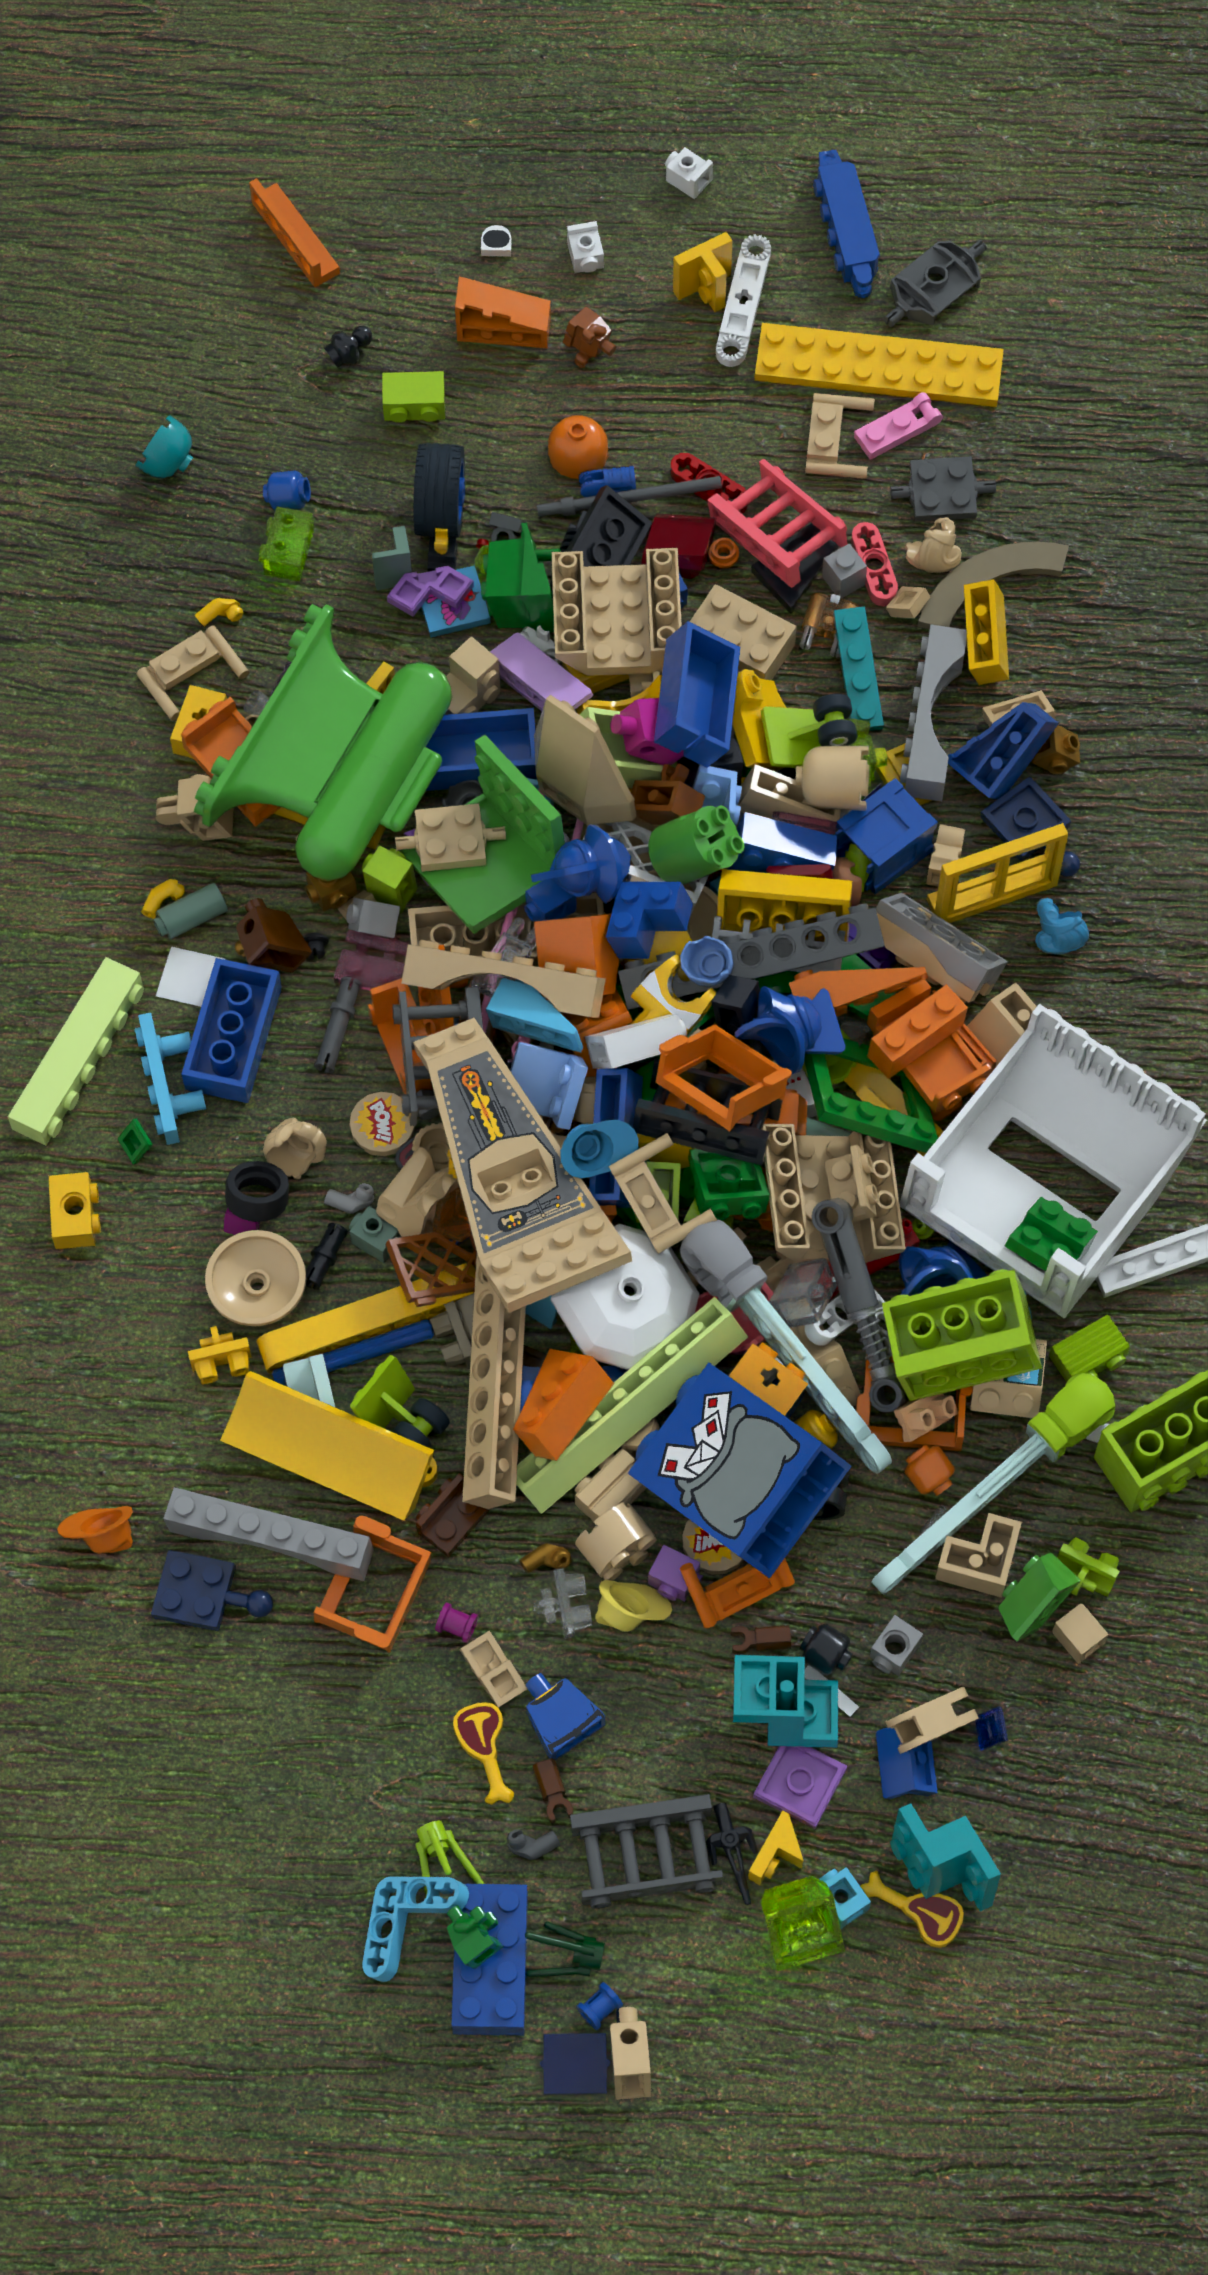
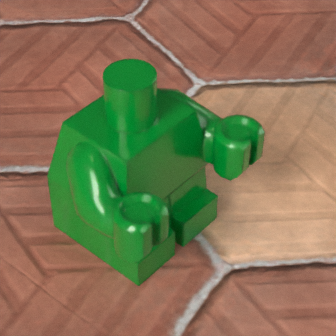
M458 1905L447 1912V1915L453 1922L447 1926L453 1948L466 1966L476 1969L503 1948L497 1938L488 1935V1931L498 1925V1920L492 1912L485 1913L482 1907L477 1906L470 1914L463 1913Z

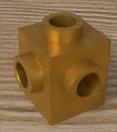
M1057 726L1031 763L1053 774L1065 773L1069 768L1080 764V742L1078 735L1062 726Z
M306 872L308 885L304 887L310 901L313 904L318 902L323 912L330 908H339L349 898L357 895L356 880L351 872L342 879L331 881L315 878Z

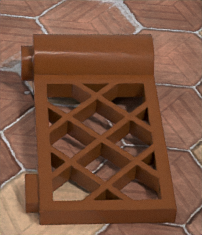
M470 1226L394 1238L386 1242V1248L407 1303L415 1302L416 1307L435 1304L436 1298L475 1292V1278L467 1274L471 1264L476 1267L477 1258ZM469 1237L474 1248L472 1253L456 1245L457 1239ZM436 1242L447 1249L443 1258L427 1250L428 1244ZM407 1247L418 1255L414 1263L403 1258L399 1248ZM451 1252L467 1261L463 1271L447 1262ZM421 1257L438 1266L434 1275L417 1266ZM442 1269L458 1278L455 1285L449 1286L438 1279ZM412 1274L429 1283L426 1290H414L410 1280Z

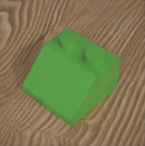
M1051 1552L1041 1557L1035 1555L1024 1566L1023 1571L1026 1573L1019 1582L1014 1580L1002 1593L1005 1599L998 1606V1609L1011 1636L1016 1641L1039 1631L1081 1581Z

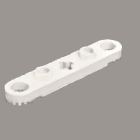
M753 234L752 237L750 235L741 244L716 344L717 360L722 365L728 367L740 365L745 360L771 257L770 242L766 237L763 238L762 235L756 236V234ZM758 246L764 251L759 256L758 254L754 256V254L751 255L748 249ZM742 296L748 297V300L745 302V304L739 303V300H741ZM728 346H734L739 352L734 354V356H729V354L723 353V349Z

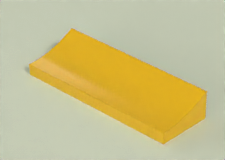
M252 1371L245 1375L236 1404L220 1441L403 1521L416 1508L435 1451Z

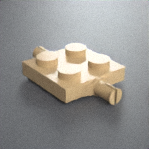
M479 804L415 810L416 828L414 836L395 837L396 851L416 848V852L420 857L422 872L486 865L485 849L487 841L506 840L505 826L485 828L481 820Z

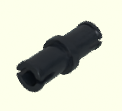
M329 1223L319 1245L313 1247L311 1251L312 1259L305 1270V1286L311 1288L314 1283L313 1289L319 1290L329 1267L335 1265L337 1261L336 1254L348 1234V1231L343 1226L337 1224L334 1229L335 1223Z

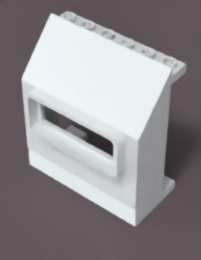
M1039 1004L1031 1014L1027 1030L924 1156L918 1153L910 1162L900 1200V1207L992 1270H1015L1021 1286L1027 1294L1061 1317L1066 1318L1067 1314L1156 1202L1206 1123V1113L1201 1111L1194 1102L1184 1100L1175 1094L1165 1083L1157 1082L1145 1074L1138 1065L1130 1064L1119 1057L1109 1046L1101 1045L1092 1039L1085 1030L1074 1027L1063 1020L1056 1011L1047 1009ZM1010 1121L1119 1193L1097 1221H1094L988 1149ZM1040 1197L1048 1201H1057L1062 1205L1064 1211L1076 1218L1087 1219L1091 1223L1092 1228L1098 1231L1088 1252L1080 1261H1077L1058 1248L1051 1256L1046 1271L1006 1248L1005 1244L1012 1232L1022 1223L1027 1211Z

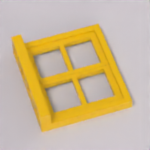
M1064 823L943 864L938 891L927 894V902L931 911L946 922L952 923L1058 886L1068 838V832ZM1046 846L1045 854L1009 866L1011 857ZM996 863L994 872L958 884L959 875Z

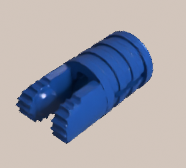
M634 466L591 470L579 474V482L582 485L580 492L583 497L596 496L600 488L606 485L615 492L636 489Z

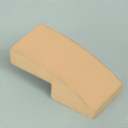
M490 1630L459 1649L497 1707L502 1706L527 1690L512 1662L506 1658Z

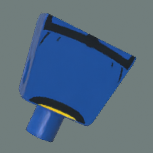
M539 1673L525 1684L526 1688L535 1698L526 1706V1714L549 1759L553 1758L556 1761L605 1726L604 1713L568 1679L564 1678L554 1686H551L544 1675Z

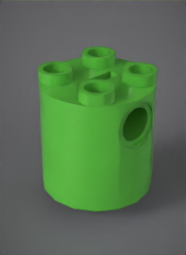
M722 805L702 807L696 812L659 825L651 833L648 842L649 857L659 877L666 882H681L683 885L732 866L737 860L738 855L745 848L744 841L739 836L736 826L730 818L728 809Z

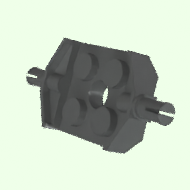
M978 240L969 249L966 247L961 248L951 241H938L891 279L890 289L896 308L883 317L886 324L889 323V327H893L899 320L907 317L908 319L933 326L935 324V317L975 284L977 289L980 287L981 277L975 258L987 250L986 244L982 243V240ZM930 274H941L944 279L936 282L929 279L928 276Z

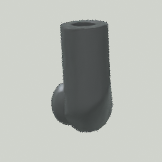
M513 1830L507 1836L508 1849L514 1855L529 1860H536L561 1846L553 1830L537 1839L524 1835L522 1830Z

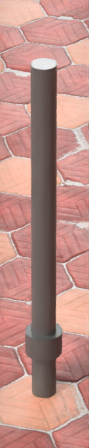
M720 476L616 493L628 503L720 489L722 484ZM570 496L561 498L559 502L537 505L538 516L544 517L556 514H563V516L576 515V511L588 510L596 496L578 499Z

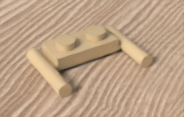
M814 393L805 473L867 479L868 467L837 464L843 408L874 411L875 399Z
M210 626L204 633L202 630L149 661V666L139 669L136 675L169 719L175 721L178 719L180 711L166 694V690L217 661L220 657L226 660L239 679L246 678L250 671L215 626Z
M668 1133L608 1166L658 1254L684 1240L697 1226L717 1221L712 1210L709 1209L680 1225L647 1167L646 1160L674 1145Z

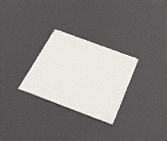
M171 946L156 997L201 1007L215 959L220 957Z

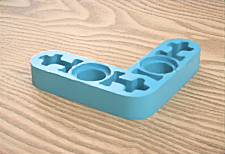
M386 1877L381 1880L376 1887L362 1962L364 1973L368 1977L380 1982L392 1979L399 1967L408 1913H447L457 1905L462 1910L469 1898L467 1886L450 1877ZM426 1886L427 1896L423 1902L417 1904L416 1894L420 1888ZM395 1891H396V1895H395V1896H391L390 1899H389L390 1893H395ZM455 1891L454 1896L449 1897L448 1900L440 1897V1892L452 1894ZM386 1910H389L391 1912L392 1910H394L393 1914H391L389 1912H386ZM391 1920V1933L387 1937L382 1938V1926ZM380 1945H383V1946H386V1947H387V1949H385V1948H383V1947H381V1949H379V1948H380ZM384 1960L383 1966H378L377 1968V1964Z

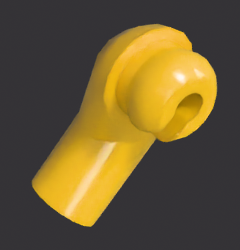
M168 879L151 889L141 913L148 918L155 919L157 916L156 911L160 909L163 901L168 897L175 901L181 899L185 892V887L179 884L176 879Z

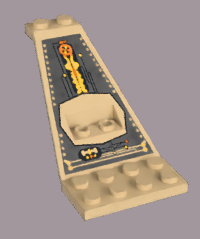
M469 1019L413 1042L416 1054L429 1072L481 1270L509 1313L632 1262L631 1251L583 1180L571 1176L564 1170L560 1160V1145L476 1019Z

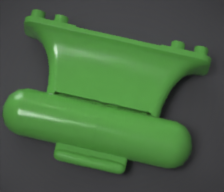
M312 604L304 617V621L307 623L303 631L296 629L289 641L288 646L292 648L288 653L287 660L292 663L242 745L237 747L231 759L227 760L222 756H218L211 769V773L214 775L210 784L203 782L195 795V799L198 801L194 812L202 816V824L208 827L213 826L226 811L240 805L253 803L279 806L307 817L308 820L296 840V856L302 868L315 878L331 881L342 879L356 866L379 825L396 833L404 829L442 764L441 755L426 748L450 707L452 691L446 675L435 666L423 662L406 664L393 676L383 694L373 689L346 667L335 650L331 636L334 608L328 604L323 608Z

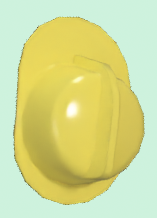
M604 1580L599 1584L602 1596L595 1616L599 1624L629 1632L638 1627L644 1620H665L671 1615V1603L654 1588L637 1583H624L612 1580Z

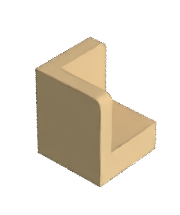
M1079 1604L1055 1622L1052 1631L1054 1636L1078 1664L1102 1647L1108 1637V1633L1083 1604Z

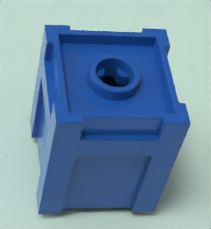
M896 778L865 800L867 803L866 811L851 810L836 821V828L838 829L835 832L837 836L836 857H845V851H848L849 844H855L872 862L867 866L866 872L869 874L864 889L866 891L870 889L875 895L932 853L934 847L932 844L933 834L938 822L916 802Z

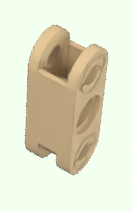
M965 1687L954 1690L885 1722L888 1728L895 1729L902 1743L897 1748L900 1754L979 1719L975 1709L956 1716L951 1704L968 1697Z

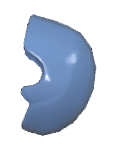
M709 936L687 942L680 954L682 970L690 981L699 986L710 987L720 984L729 977L734 966L733 955L728 946L722 940Z

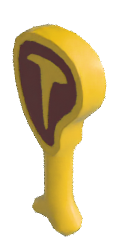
M484 1702L464 1707L456 1713L453 1718L454 1733L467 1754L484 1765L490 1785V1791L485 1798V1802L490 1805L497 1801L510 1803L514 1798V1792L503 1783L497 1763L496 1740L503 1727V1716L497 1706Z
M878 1871L870 1873L869 1882L860 1886L868 1898L877 1897L901 1909L907 1917L916 1923L921 1938L931 1947H946L958 1935L963 1923L964 1912L962 1906L955 1899L939 1893L925 1899L922 1893L914 1896H905L885 1886L880 1879Z

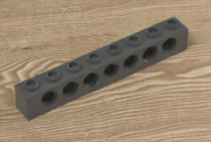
M865 903L849 907V914L837 917L836 912L833 911L817 915V922L804 925V921L801 919L785 923V930L772 933V929L769 927L753 931V938L740 941L739 935L721 939L733 955L734 966L729 975L754 980L883 948L885 945L876 908L869 909L868 904ZM843 923H851L856 927L857 935L852 941L846 942L838 937V928ZM811 931L821 932L825 937L823 946L816 950L810 949L805 942L808 933ZM788 939L792 943L793 949L789 956L782 958L774 953L773 948L777 940ZM752 946L760 951V960L755 965L750 966L742 961V952L745 948ZM675 951L656 955L657 962L645 965L643 959L624 963L625 970L618 971L627 1010L641 1008L631 998L632 993L645 980L649 972L655 970L666 960L676 955ZM677 968L672 987L675 995L681 998L706 992L710 988L718 989L723 982L715 986L705 987L699 986L692 981H682L678 976Z

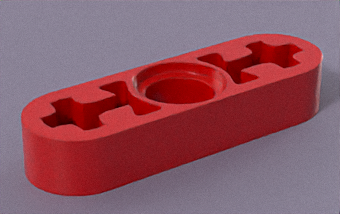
M679 453L671 460L670 473L676 483L693 480V475L696 477L695 480L720 476L722 488L694 493L706 502L716 493L727 501L729 498L735 499L746 491L743 486L690 453ZM687 465L690 466V471L687 469L683 470L682 472L679 471V466L681 468H684ZM748 505L739 512L743 514L747 510Z

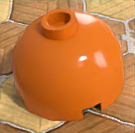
M572 415L562 419L553 427L548 438V456L552 467L561 475L572 479H579V474L583 472L602 469L608 459V439L602 426L592 418L583 415Z

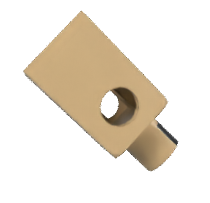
M619 2008L616 2010L617 2023L610 2025L615 2100L651 2097V2071L646 2022L638 2021L636 2008Z

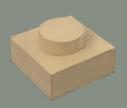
M902 586L886 609L891 617L915 619L930 599V595L926 588Z

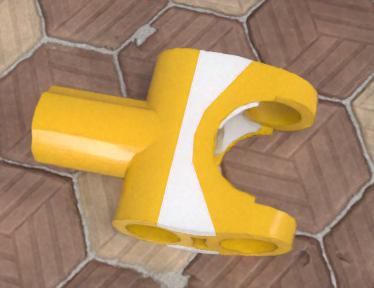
M676 954L650 973L632 993L631 998L644 1010L631 1024L665 1015L678 1014V1018L685 1024L688 1035L712 1006L711 1001L717 992L710 988L700 998L697 997L693 1001L686 1002L679 999L673 992L672 987L673 978L677 973L675 970L681 965L680 957Z

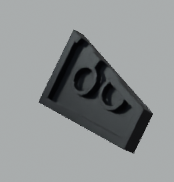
M811 523L780 546L787 552H794L821 531ZM829 540L801 561L799 567L801 581L792 588L759 560L751 565V572L791 614L797 606L800 597L808 591L813 579L823 569L824 557L835 552L839 546L834 541Z

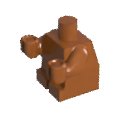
M585 306L568 322L563 343L568 347L573 346L579 349L580 352L576 354L574 363L580 368H584L590 358H596L602 351L611 356L617 348L616 345L609 341L612 330L601 316Z

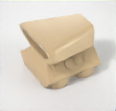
M419 1147L380 1195L376 1213L380 1218L396 1227L401 1237L431 1233L438 1225H442L448 1219L455 1208L460 1189L458 1180L453 1178V1175L448 1174L449 1167L436 1172L429 1152L425 1148Z

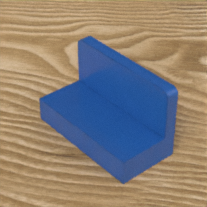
M887 1727L876 1732L883 1798L893 1799L908 1793L921 1796L937 1794L932 1742L929 1741L900 1754L897 1748L902 1743L895 1729Z

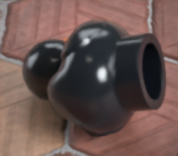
M366 326L356 327L352 332V336L343 331H336L332 335L331 343L325 346L324 349L337 368L344 363L353 365L358 362L360 357L358 346L365 347L369 345L373 338L372 332Z

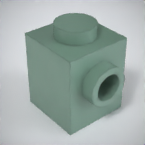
M370 1206L366 1208L363 1214H356L349 1226L351 1243L384 1264L390 1257L385 1245L389 1239L401 1237L398 1229L380 1218L376 1210Z

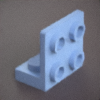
M699 765L693 789L705 795L702 807H717L720 805L726 807L730 813L731 820L737 825L741 806L737 805L742 786L737 785V772L712 766L707 768Z
M519 1042L510 1072L539 1115L552 1118L558 1128L570 1130L588 1066L580 1056Z

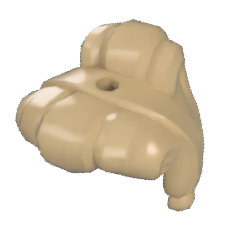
M949 518L935 520L934 525L925 531L923 542H908L905 545L907 561L917 569L925 570L926 572H948L961 561V549L954 545L956 538L955 524Z
M289 1118L272 1129L271 1133L266 1136L263 1153L268 1163L281 1168L287 1177L293 1176L294 1179L299 1180L301 1175L308 1170L311 1163H318L324 1159L327 1140L324 1133L316 1126L304 1121L300 1122L296 1118Z

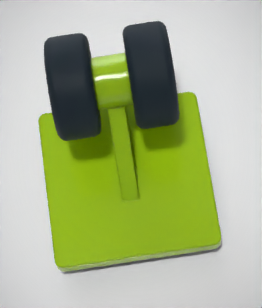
M844 694L825 695L813 703V709L765 706L761 710L770 765L773 767L796 768V766H803L804 757L814 747L850 746L857 739L856 726L852 721L845 720L852 714L850 698Z
M389 1355L376 1368L372 1378L363 1389L356 1393L350 1404V1408L356 1417L384 1429L392 1418H395L400 1422L392 1431L393 1433L430 1449L432 1444L427 1438L429 1433L442 1434L450 1424L448 1416L427 1399H417L410 1408V1413L402 1407L414 1392L415 1387L398 1359L393 1355Z

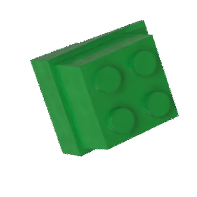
M521 523V538L489 542L488 554L483 556V568L487 575L486 582L481 584L482 599L487 601L489 616L494 617L498 628H525L529 626L537 631V627L540 625L544 631L554 633L553 595L542 562L552 561V552H561L560 548L537 549L527 523Z

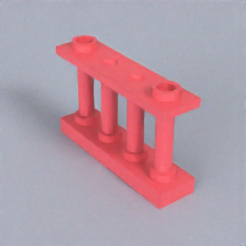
M765 459L759 461L761 480L733 501H726L718 493L708 499L710 517L717 518L716 525L792 588L801 581L799 570L801 561L829 540L834 541L841 548L848 544L847 527L840 517L831 515L790 481L778 466H772ZM768 489H771L780 497L753 518H746L739 512ZM788 506L793 507L800 513L799 516L773 535H766L759 529ZM810 522L821 531L794 552H787L779 546Z

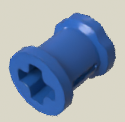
M604 1982L599 1985V1990L584 2004L580 2002L576 2005V2009L595 2030L601 2027L600 2022L613 2010L623 2007V2003L618 1995Z

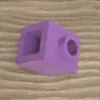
M663 1545L648 1573V1584L657 1588V1592L666 1599L675 1601L678 1598L685 1602L689 1590L681 1574L680 1567L686 1563H692L701 1583L703 1575L699 1574L700 1562Z

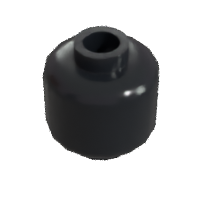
M822 1624L818 1628L812 1626L799 1650L803 1651L802 1657H805V1663L827 1676L833 1674L836 1669L843 1672L853 1656V1653L848 1651L850 1638L828 1624Z

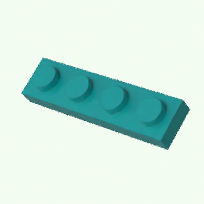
M865 606L834 610L833 618L845 694L850 698L852 705V714L849 716V719L855 724L857 732L883 729L884 723Z

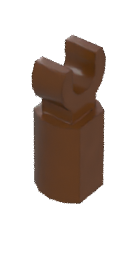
M790 1625L755 1627V1630L751 1631L743 1626L731 1628V1636H742L745 1639V1642L741 1645H732L733 1654H744L750 1648H756V1651L791 1649Z
M550 1758L534 1764L532 1768L544 1801L549 1802L546 1811L548 1820L551 1824L556 1823L553 1812L558 1807L564 1808L567 1811L568 1818H570V1815L573 1814V1807L569 1800L563 1798L566 1791L555 1759Z

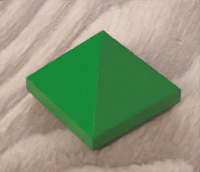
M137 1118L133 1119L117 1138L133 1165L137 1164L152 1146L150 1136Z

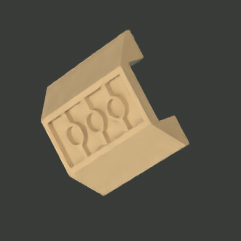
M678 548L646 549V565L584 567L583 551L552 552L555 658L587 676L651 674L661 668L664 662L666 639L682 626Z
M764 1124L762 1130L770 1132L764 1160L777 1252L797 1264H828L829 1258L821 1233L812 1223L811 1215L818 1203L831 1199L825 1161L851 1154L850 1146L858 1145L872 1159L874 1172L870 1173L871 1184L875 1185L879 1197V1203L875 1204L877 1216L853 1222L865 1263L905 1251L906 1247L891 1142L855 1131L849 1136L795 1135L794 1124ZM830 1207L827 1211V1218L830 1223L835 1225L833 1209Z

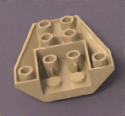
M550 694L546 698L534 734L536 777L540 792L586 825L633 821L637 817L634 804L635 799L620 773L600 732L599 726L591 718H583L576 713L575 709L567 701H559Z

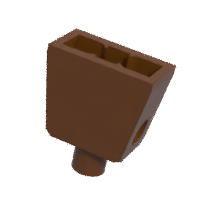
M261 898L252 899L246 904L247 914L237 924L236 929L249 965L293 973L311 955L312 951L289 914L285 911L267 908Z

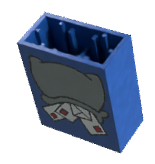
M708 1363L700 1375L689 1378L681 1386L676 1398L677 1406L659 1430L650 1432L640 1442L636 1451V1462L628 1474L770 1578L852 1466L821 1441L711 1363Z

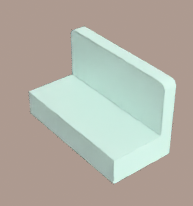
M323 1354L283 1365L287 1387L335 1407Z

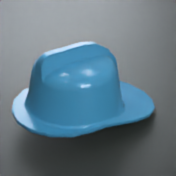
M620 1120L581 1124L568 1133L560 1150V1160L564 1170L577 1178H588L610 1172L611 1170L608 1166L638 1150L639 1138L634 1128Z

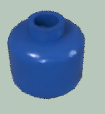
M297 470L275 472L270 475L268 483L263 486V497L265 502L270 503L272 509L276 512L301 510L306 502L310 500V483L308 478L303 477Z

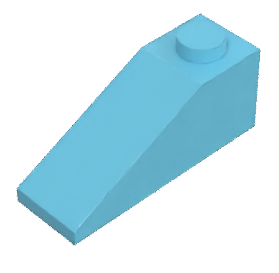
M501 979L486 1007L493 1028L581 1053L583 1045L577 1029L534 987L520 980Z

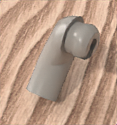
M366 1183L360 1184L356 1191L349 1195L329 1189L324 1204L353 1214L372 1204L374 1201V1189Z

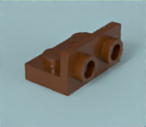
M461 1473L454 1479L448 1478L440 1487L438 1498L432 1504H425L416 1516L417 1533L448 1558L491 1510L462 1502L464 1476Z

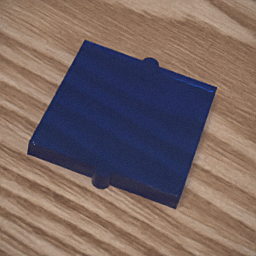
M606 2033L544 2034V2060L540 2062L541 2068L544 2069V2095L607 2094V2068L610 2066V2061L606 2059Z

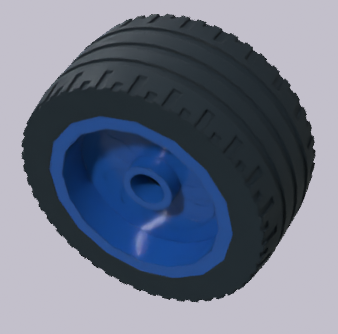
M419 444L414 479V533L418 536L435 537V528L448 529V538L459 537L465 500L464 447L455 444Z

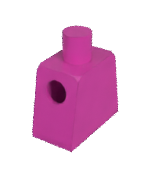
M659 698L637 699L623 709L620 715L616 714L613 716L610 723L611 731L614 734L623 735L625 749L629 755L660 765H672L683 757V750L677 754L654 742Z

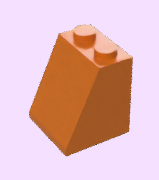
M611 914L535 921L538 967L544 968L545 962L565 965L564 971L576 973L577 967L597 970L596 977L606 979L603 995L615 994L619 958L606 938Z

